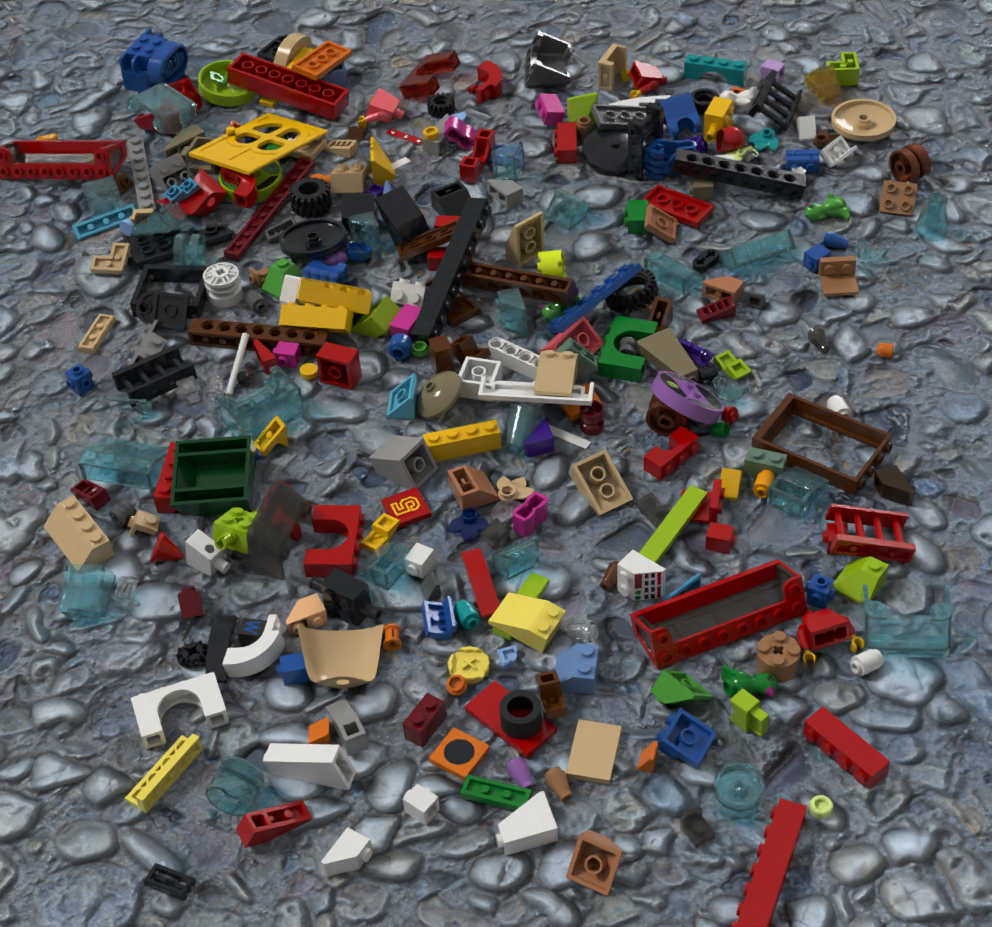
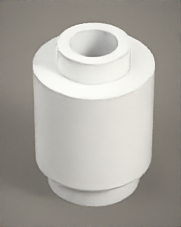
M834 395L828 399V409L851 417L852 411L842 397Z
M868 649L853 656L850 667L853 673L862 677L879 669L883 665L884 659L879 650Z

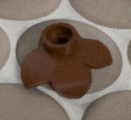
M826 129L820 130L816 133L813 144L817 148H824L839 137L840 134L831 135Z

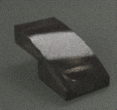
M652 492L635 502L640 512L657 528L670 512L666 504L661 505Z

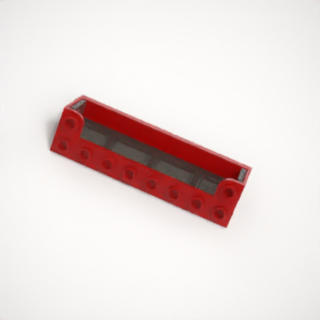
M14 140L0 146V179L112 180L128 156L126 140Z
M779 559L630 613L635 635L655 667L659 670L804 615L807 612L802 576Z

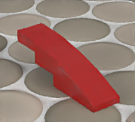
M478 548L461 552V558L482 619L492 617L499 607V601L482 551Z

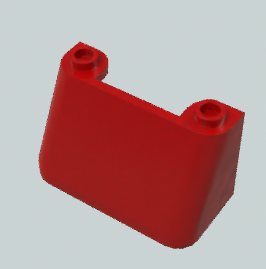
M189 78L162 86L158 91V99L162 104L161 107L155 112L137 115L134 122L142 130L176 135L184 129L199 111L203 101Z

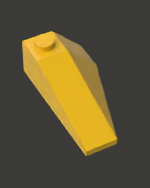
M370 137L373 182L384 186L385 181L388 180L393 184V179H396L395 169L392 170L391 162L375 138Z

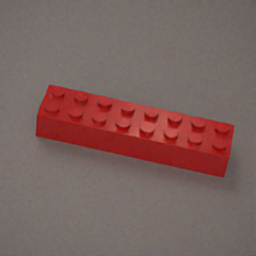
M243 52L227 67L228 83L334 121L349 105V89L321 79L317 81L312 80L309 77L292 71V69Z

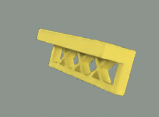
M193 733L189 738L181 735L125 797L126 802L147 813L202 752L203 747L200 737Z

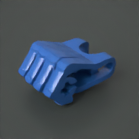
M690 92L669 97L658 103L659 106L664 107L663 123L667 122L669 135L672 140L680 138L678 134L684 128L693 130L694 133L702 131L701 120Z
M653 139L651 144L645 149V176L657 181L664 179V173L674 176L680 175L672 173L676 149L696 152L697 143L690 139Z
M320 257L314 258L310 264L304 267L302 277L342 284L347 275V264L339 262L335 266H327L323 264V258Z

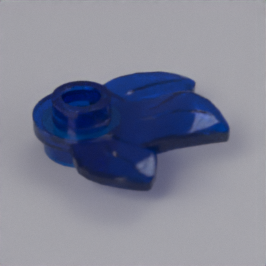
M467 508L463 510L460 517L452 520L449 532L461 533L463 540L470 542L476 539L478 532L488 531L489 526L487 520L481 518L476 509Z

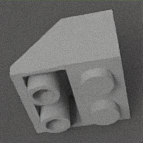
M179 152L152 165L148 170L155 184L164 192L174 184L179 187L189 177L192 180L194 179Z

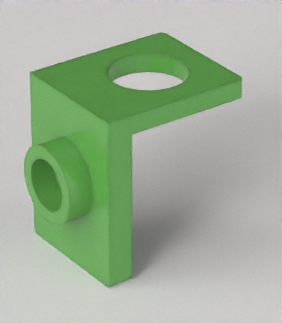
M210 71L209 80L227 86V71L225 76Z

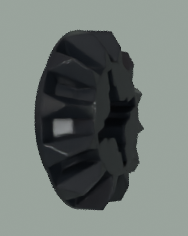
M192 640L189 644L184 642L183 647L178 648V654H176L179 665L187 669H195L204 665L207 657V644H203L201 640L198 642ZM196 651L197 654L189 655V653Z

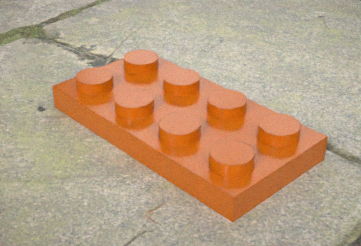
M327 40L292 64V71L317 81L351 57L352 50Z

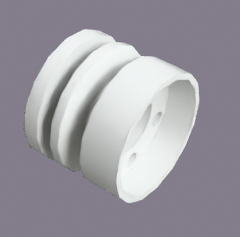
M227 262L216 263L204 271L203 280L207 298L211 305L218 308H227L236 305L243 298L239 270L234 264Z

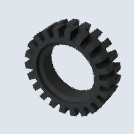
M643 268L605 298L607 307L610 310H614V312L620 310L621 313H625L626 310L628 313H631L632 309H635V312L639 311L638 307L646 308L645 304H652L651 300L654 301L655 297L658 296L659 289L655 275L652 271L650 272L648 269L644 270ZM628 286H645L640 291L631 295H616L620 290Z

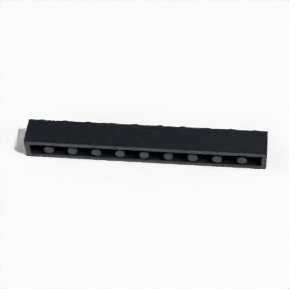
M468 198L411 331V336L415 342L423 341L429 346L428 339L441 336L443 326L447 322L448 314L452 310L455 297L458 295L460 285L464 281V275L469 268L471 258L475 254L476 246L480 242L481 234L492 212V208L486 198Z

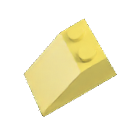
M508 592L489 619L488 624L543 653L562 625L566 610L547 600Z

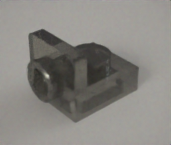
M700 806L687 809L681 815L680 828L695 848L715 838V832L703 818Z

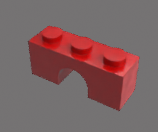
M680 426L669 435V450H662L655 446L643 456V470L659 480L669 476L679 465H683L690 456L698 452L699 436Z

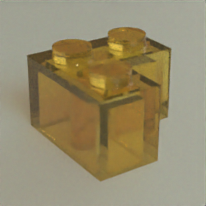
M833 64L817 68L804 76L805 86L808 88V91L815 90V96L819 102L842 95Z

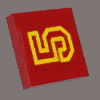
M417 487L381 499L385 512L400 520L397 529L432 517L431 511Z

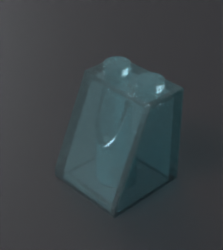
M65 564L60 612L70 620H78L79 617L99 620V617H106L116 575L106 565Z

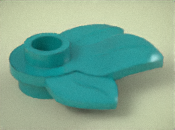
M763 128L760 132L753 133L747 141L754 144L757 152L767 147L775 152L779 146V140L775 137V132L771 128Z

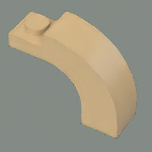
M292 33L280 44L273 63L287 67L303 47L315 49L317 45L311 43L310 36Z

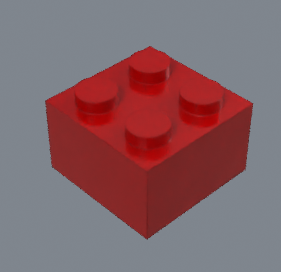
M325 342L317 353L316 360L321 383L349 390L355 388L362 377L357 349Z

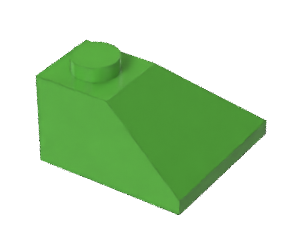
M280 258L270 266L261 288L262 292L280 300L285 275L302 277L303 274L295 263L285 258Z
M663 670L650 690L656 696L655 699L663 705L712 701L715 698L713 694L687 673L681 671Z

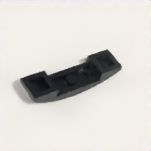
M216 615L211 626L205 674L214 672L217 683H227L228 675L222 663L227 648L231 646L237 615Z

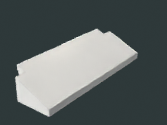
M482 376L478 392V399L592 406L594 382H590L589 394H585V387L574 385L572 396L566 397L534 394L535 383L492 381L491 388H486V376Z

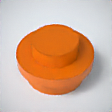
M452 675L446 682V689L453 696L462 695L467 690L468 684L462 675Z

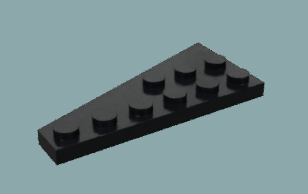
M227 224L206 226L200 230H196L194 227L189 228V231L182 232L180 229L157 231L152 235L138 233L135 237H128V235H122L125 243L130 244V255L136 267L140 268L144 267L145 264L161 262L203 247L232 239V233Z

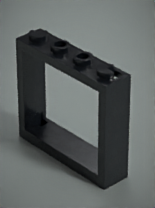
M145 264L130 302L133 317H138L136 303L139 297L147 291L151 281L200 283L194 302L189 304L188 319L201 318L207 301L203 273L209 266ZM147 302L142 304L141 308L143 312H147L149 310V304Z

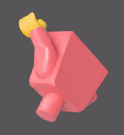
M378 88L375 95L369 99L370 104L365 115L366 118L360 116L357 123L361 127H366L367 122L371 123L374 121L390 123L393 117L402 120L405 111L397 108L400 102L399 99L395 98L391 93Z

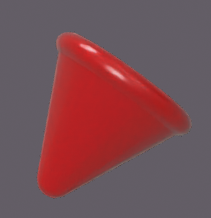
M161 532L151 554L150 563L182 560L184 554L166 536L165 532Z

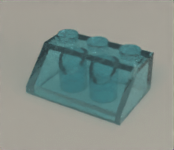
M656 249L644 257V270L652 271L656 281L682 295H685L706 279V275Z

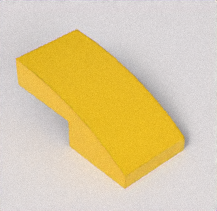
M383 513L372 524V531L361 541V548L378 555L395 533L400 520Z

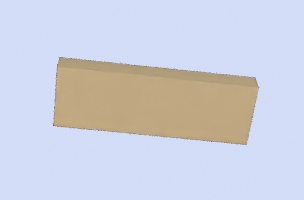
M99 313L78 345V352L95 354L116 322V317Z

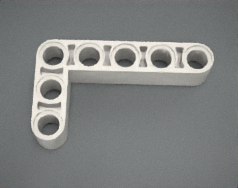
M499 337L489 340L488 346L491 352L489 357L491 360L501 361L503 366L534 379L532 383H535L540 355ZM526 402L527 407L532 410H537L545 404Z

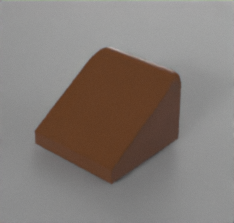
M350 126L348 138L363 140L368 132V128Z

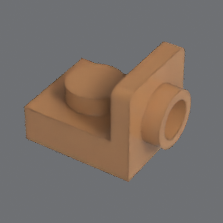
M249 267V281L259 289L262 288L269 269L264 267L256 271Z

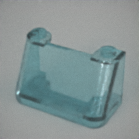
M159 83L130 97L126 109L132 113L141 110L149 111L155 115L153 125L161 134H178L182 129L193 125L197 112L196 104L165 83Z

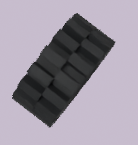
M442 92V94H432V97H428L427 107L431 117L435 116V118L440 117L442 119L446 114L450 116L452 113H455V99L449 93L445 95Z

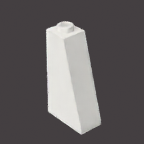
M270 743L263 758V763L271 775L343 790L350 789L356 774L355 769L340 745Z

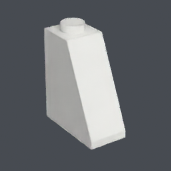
M544 791L537 793L498 824L499 834H495L498 847H503L505 856L558 841V828Z

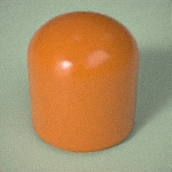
M892 343L878 344L876 348L877 355L885 358L893 357L894 345Z

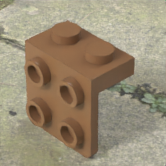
M884 180L879 211L887 214L912 216L918 184Z

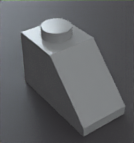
M487 180L488 194L507 209L523 201V188L513 180Z

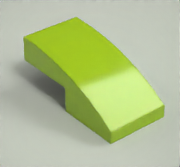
M729 350L715 356L713 362L726 375L736 381L752 372L741 358L737 360Z

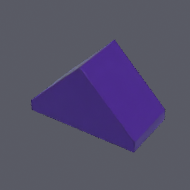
M543 419L526 440L525 456L527 457L555 452L554 437L547 420Z

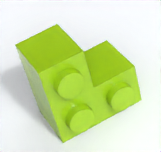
M841 52L840 61H827L825 76L827 86L858 85L860 68L856 52Z

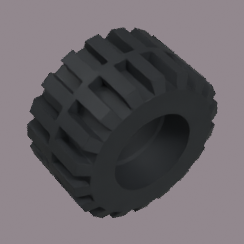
M316 177L303 178L296 181L289 188L292 211L296 215H300V217L321 216L331 208L330 187L323 179Z

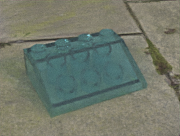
M105 437L86 449L78 464L83 479L153 490L159 480L169 447Z

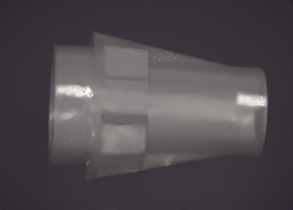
M593 622L568 624L567 636L591 643L598 640L599 626Z

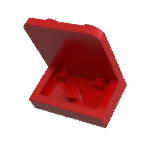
M714 479L712 492H708V497L691 518L690 522L717 523L718 514H722L723 502H720V499L724 500L725 488H722L721 479ZM687 489L682 490L681 496L685 493Z

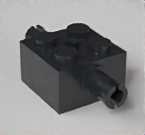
M337 568L323 581L318 579V577H313L309 582L310 589L322 594L327 613L343 619L348 624L351 623L358 627L366 617L378 621L382 616V609L371 604L368 584Z

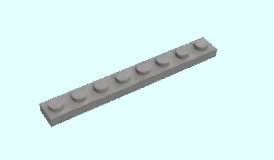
M143 137L127 139L139 209H153L154 214H157Z

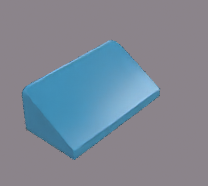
M698 573L663 598L662 602L701 588V574Z

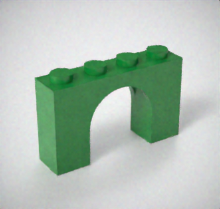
M616 316L614 322L610 323L609 334L605 336V345L601 346L600 357H597L598 376L641 383L645 372V357L623 354L617 349L621 339L625 337H631L638 341L657 333L658 322Z

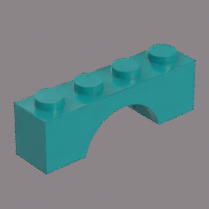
M688 54L684 62V78L699 80L706 72H717L727 80L728 85L743 87L747 80L748 63L727 60L725 58L719 59L711 56Z

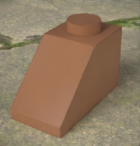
M730 276L704 280L702 296L716 301L731 296L736 304L743 295L744 281Z

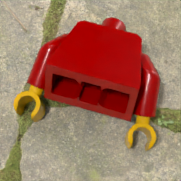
M635 60L629 71L622 70L621 72L622 81H629L631 77L635 88L638 89V91L632 90L630 92V99L639 98V95H644L649 91H657L660 84L666 85L668 80L667 76L661 75L658 67Z
M823 609L817 612L809 610L801 618L802 624L798 627L797 640L801 652H804L802 665L805 668L807 667V659L813 662V666L815 665L816 657L810 652L811 649L813 651L850 639L849 649L851 652L856 653V645L861 650L864 646V640L861 637H856V631L847 616L837 614L830 609Z

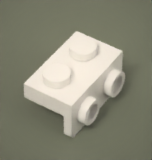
M840 135L823 148L819 154L829 168L834 165L838 167L845 162L844 159L847 160L853 156V151L858 147L855 145L850 148L842 135Z
M400 278L399 281H393L390 299L394 303L409 304L422 308L427 291L430 289V287L425 286L426 283L416 281L415 284L409 283L410 280Z

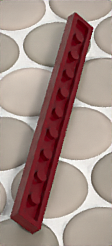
M303 157L299 159L223 251L224 257L236 260L241 259L288 201L291 185L298 180L306 178L316 166L315 160Z

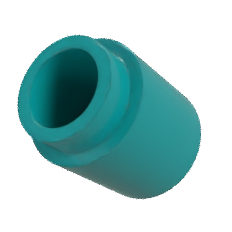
M465 599L455 604L454 614L462 627L466 630L476 628L481 621V616L474 605Z

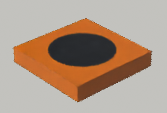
M453 727L431 754L429 763L465 781L467 774L471 775L488 754L490 745Z

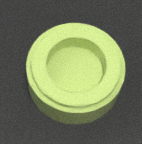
M824 795L813 797L810 801V813L818 819L830 817L833 811L831 799Z

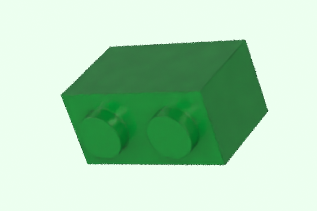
M628 200V207H625L624 227H628V234H648V230L644 229L648 200Z

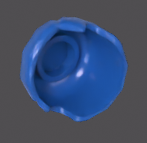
M349 242L345 247L347 257L356 263L368 260L372 251V246L367 247L365 242Z

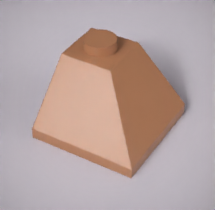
M591 830L579 834L566 878L609 896L623 851L610 838Z

